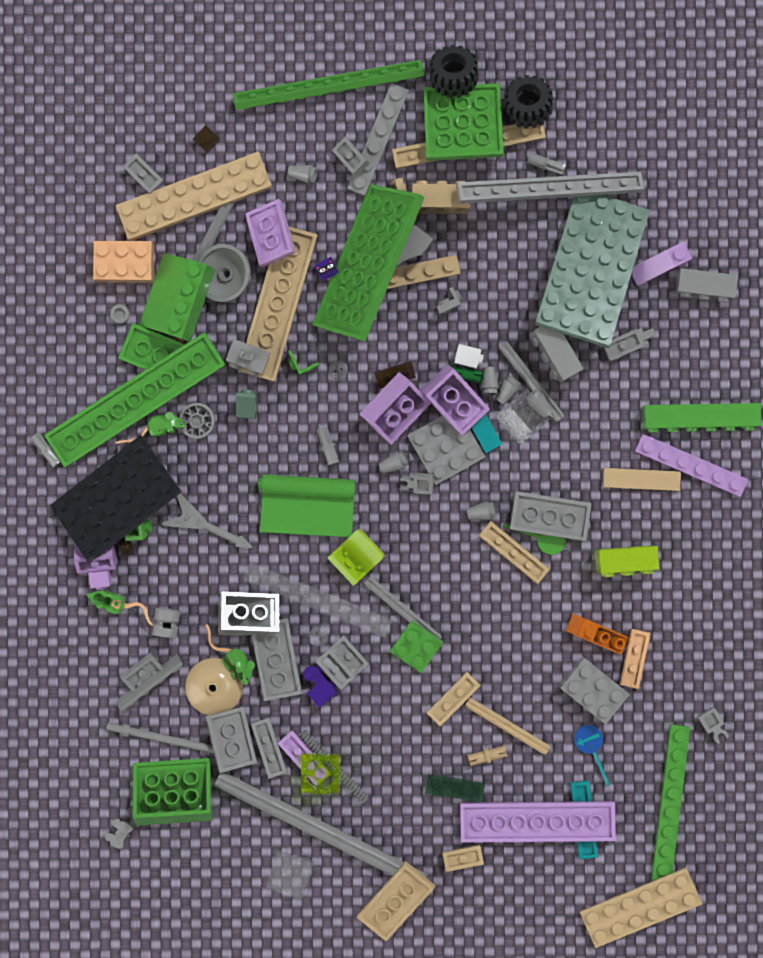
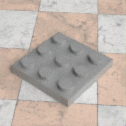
M443 416L407 435L427 472L434 474L435 485L485 458L470 429L462 436Z

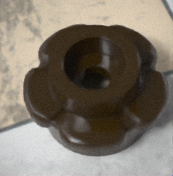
M124 537V539L119 540L122 555L128 554L129 556L130 551H133L131 540L125 541Z

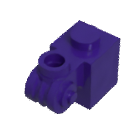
M316 664L306 667L303 675L306 680L315 681V685L307 694L320 708L337 693L335 689L337 685L330 678L327 679L323 675L324 671Z

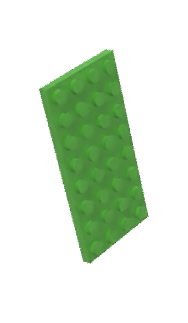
M369 185L336 265L339 273L332 276L313 321V326L359 341H366L411 229L414 226L425 198L424 196L417 193Z

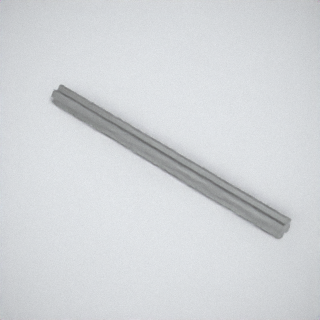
M225 772L219 774L214 784L215 787L392 876L404 863ZM416 869L418 872H420L423 876L427 878L426 873Z

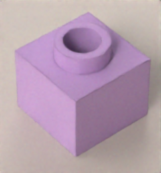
M111 570L88 573L90 588L105 590L112 583Z

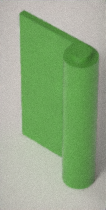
M263 474V478H259L258 489H262L260 532L350 537L352 535L354 479Z

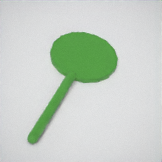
M503 525L505 528L510 529V525ZM518 531L538 538V546L546 554H558L566 544V538Z

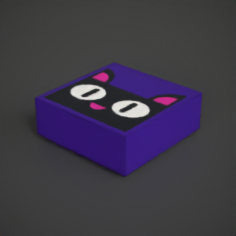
M331 257L314 265L322 281L339 273Z

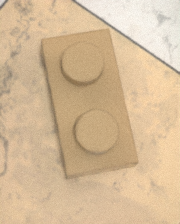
M480 844L442 852L446 872L484 865Z

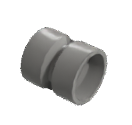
M156 608L154 619L157 622L153 624L152 635L177 638L178 626L176 623L179 622L180 610ZM163 622L169 623V627L163 626Z

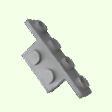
M150 652L120 675L121 680L130 690L117 699L119 709L123 711L125 708L131 707L137 699L148 694L150 689L161 684L167 676L177 672L180 666H182L179 655L176 654L161 665Z

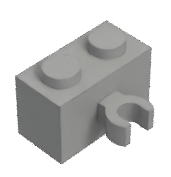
M233 339L226 361L230 363L229 367L240 370L241 367L248 370V374L258 377L259 374L264 375L271 353Z

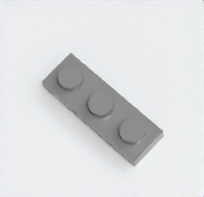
M270 717L252 722L251 726L268 778L287 773Z

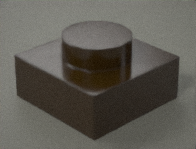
M206 125L193 138V141L206 153L220 140Z

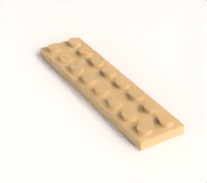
M258 151L157 189L151 194L147 193L117 204L116 208L128 240L133 241L213 211L223 205H228L231 202H237L271 189L272 185Z
M290 226L289 230L296 253L269 264L246 342L249 345L271 353L264 375L259 374L258 377L273 382L276 381L318 237V234ZM241 367L240 370H238L239 372L248 374V370Z

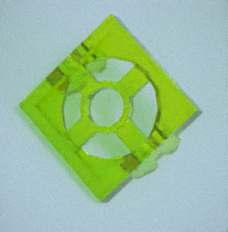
M302 753L301 793H311L314 795L340 793V754ZM312 761H318V766L314 770H307ZM324 761H329L335 770H328L324 766ZM321 767L326 770L324 778H318L315 775L317 768ZM307 776H314L318 780V788L310 784ZM328 776H335L332 783L324 787V780Z

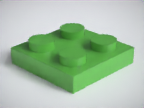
M411 620L390 652L422 673L443 641Z

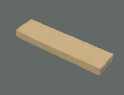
M604 468L603 487L680 491L681 472Z
M491 521L478 535L537 584L550 570Z

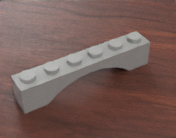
M414 225L397 266L413 257L423 255L435 239L420 227Z

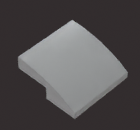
M344 635L315 661L340 690L369 665Z

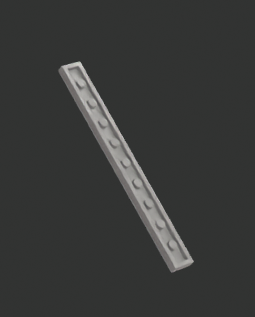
M641 172L458 182L456 189L459 204L640 193L644 190Z

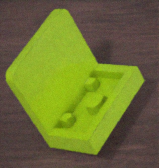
M358 529L328 559L354 586L385 555L361 529Z

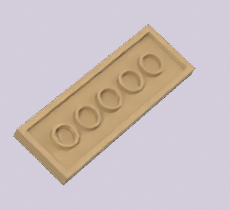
M684 867L580 910V914L594 946L597 948L700 906L703 903L687 867Z

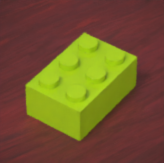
M658 546L595 549L596 572L604 577H614L618 572H621L623 576L635 575V571H640L643 574H653L654 570L659 569Z

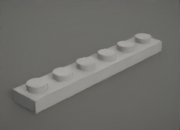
M391 83L362 152V155L369 164L357 177L355 175L352 176L347 190L365 197L408 95V89Z

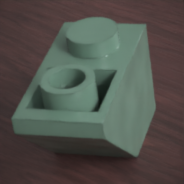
M241 390V393H236V417L257 419L258 396L254 394L253 390Z

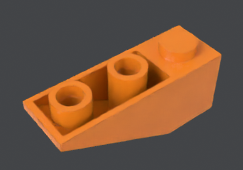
M574 613L566 629L567 632L620 655L629 638Z

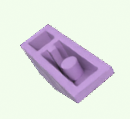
M682 242L634 266L631 275L636 285L639 286L689 262L692 257L685 242Z

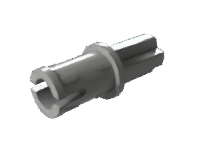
M533 152L530 153L527 164L542 168V171L547 170L558 175H562L565 170L564 164L553 161L548 156L545 158Z
M322 427L317 429L322 445L321 449L324 451L328 465L340 462L334 448L335 443L332 442L328 428Z
M41 433L34 434L31 440L40 450V455L47 459L52 468L57 467L61 461Z

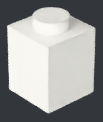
M459 344L454 365L466 366L476 370L477 365L481 366L484 355L480 354L481 349Z

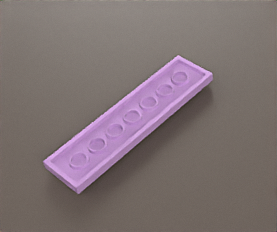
M615 801L460 802L461 842L616 841Z

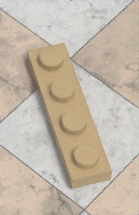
M457 255L396 267L387 289L460 275Z

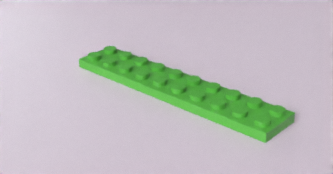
M204 332L44 436L63 466L67 467L224 367L226 363L206 332Z

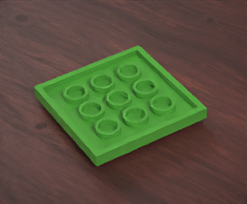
M500 83L477 84L472 92L468 91V95H461L459 98L457 96L449 98L448 95L444 97L441 96V92L437 93L435 88L423 87L426 161L504 157Z

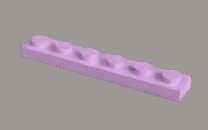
M645 434L641 435L634 451L738 497L742 496L748 482L747 478Z

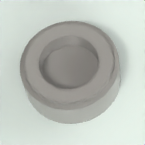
M118 304L112 307L110 317L115 323L124 324L130 318V311L126 306Z

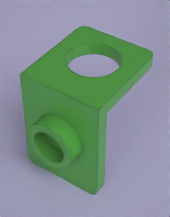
M291 350L288 351L291 357L288 361L293 371L297 369L300 376L320 366L317 362L300 370Z

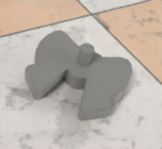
M120 819L111 821V824L118 830L115 834L105 832V840L110 841L111 845L115 848L121 849L124 848V840L128 833L133 831L134 828L129 822H120Z

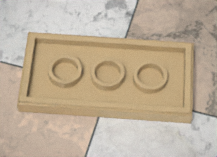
M405 861L357 914L356 918L383 940L387 941L434 890L435 885Z

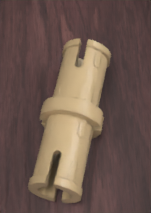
M505 745L489 750L485 748L484 751L468 754L470 767L508 757Z

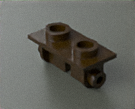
M405 361L403 364L374 372L379 389L384 388L399 372L409 380L416 378L412 362Z

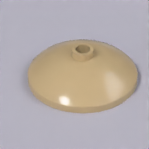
M208 658L200 661L190 670L186 678L185 691L189 702L196 710L206 715L233 709L242 695L243 683L238 677L235 679L232 677V670L228 671L221 658ZM215 685L216 691H211L209 686Z

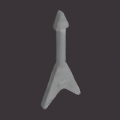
M181 493L177 495L182 509V515L162 523L163 526L205 529L235 543L236 547L252 548V545L243 536L238 537L208 523Z

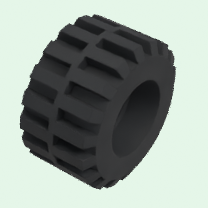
M451 45V47H443V50H437L436 54L432 55V60H430V82L432 88H435L437 93L441 92V96L444 97L448 95L449 98H453V96L459 98L461 95H468V91L472 92L478 79V61L475 58V54L473 52L470 53V49H463V46L460 45L458 47ZM450 70H458V71H460V72H457V73H449L448 71H450Z
M525 75V78L520 76L517 78V81L513 80L510 82V86H507L504 94L505 112L512 124L516 123L517 127L524 126V129L532 126L533 129L537 128L538 124L541 126L544 124V121L549 120V115L552 114L553 95L548 82L544 83L543 78L537 79L535 75L533 77ZM524 99L538 101L533 105H523L520 103Z

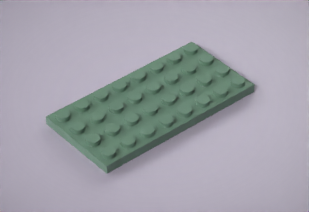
M605 195L573 197L534 325L609 348L650 210Z

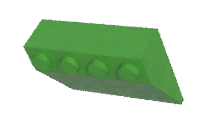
M163 253L139 326L190 342L215 269L197 261Z
M210 758L133 763V820L136 826L213 821Z

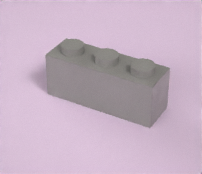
M681 268L677 272L675 294H680L682 298L699 296L700 300L718 298V302L729 303L730 300L736 298L738 275Z

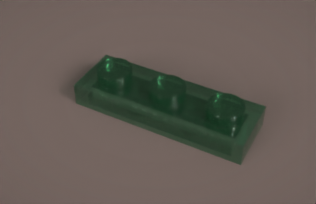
M428 773L425 794L482 802L485 782Z

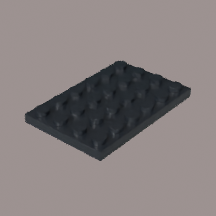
M140 435L50 506L86 561L91 563L182 491L146 440Z

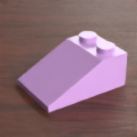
M448 364L420 390L462 436L490 410L454 368Z

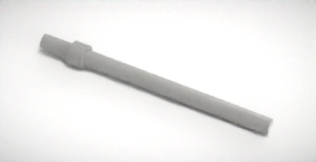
M108 722L106 730L118 732L127 737L132 735L214 753L212 745L136 729L127 724L118 725Z

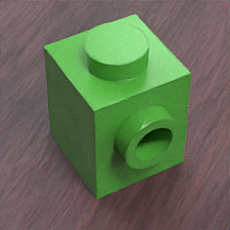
M149 518L125 536V541L144 540L152 531V522Z

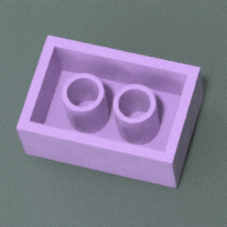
M399 372L359 414L381 437L392 445L431 403L409 379Z

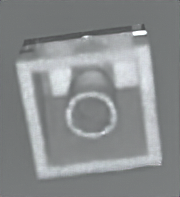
M528 389L524 390L495 416L520 445L552 418L551 415L543 418L527 404L526 397L530 394Z

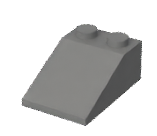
M221 592L218 597V635L240 636L279 633V594Z

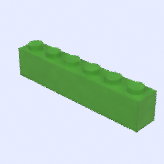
M761 403L643 406V429H648L650 433L660 432V429H667V432H679V428H686L687 432H698V428H706V431H717V428H725V431H737L736 427H744V431H755L756 427L761 426Z

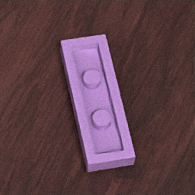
M293 730L278 742V745L315 786L331 773Z

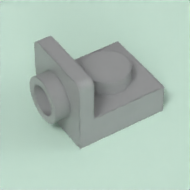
M453 287L449 288L452 300L447 298L439 302V306L436 308L439 316L461 306L460 301H462V297L458 290L455 291Z

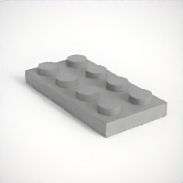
M515 491L509 530L586 541L592 503Z
M288 618L280 619L279 633L252 635L264 701L302 694Z

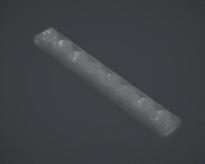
M250 562L243 579L385 638L393 620Z

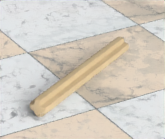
M472 698L467 700L465 706L540 753L544 755L548 753L550 746L476 700Z

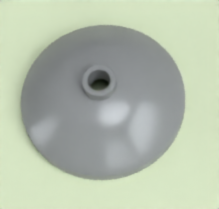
M228 244L215 245L202 254L198 262L215 269L206 297L217 302H229L238 298L246 290L250 280V265L245 254L240 249ZM230 271V276L227 278L226 274Z

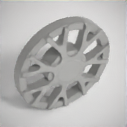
M202 403L187 405L179 417L185 421V424L189 423L192 426L188 431L182 428L183 433L195 439L204 438L209 435L215 425L213 411ZM195 406L197 413L192 414L190 407ZM202 407L207 409L204 415L200 414ZM184 413L190 415L189 421L183 419ZM211 416L212 422H205V417ZM204 424L209 428L206 433L201 428ZM194 428H199V436L193 435Z

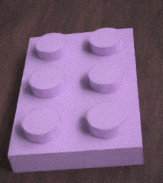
M277 199L245 213L259 266H267L296 253L281 200Z

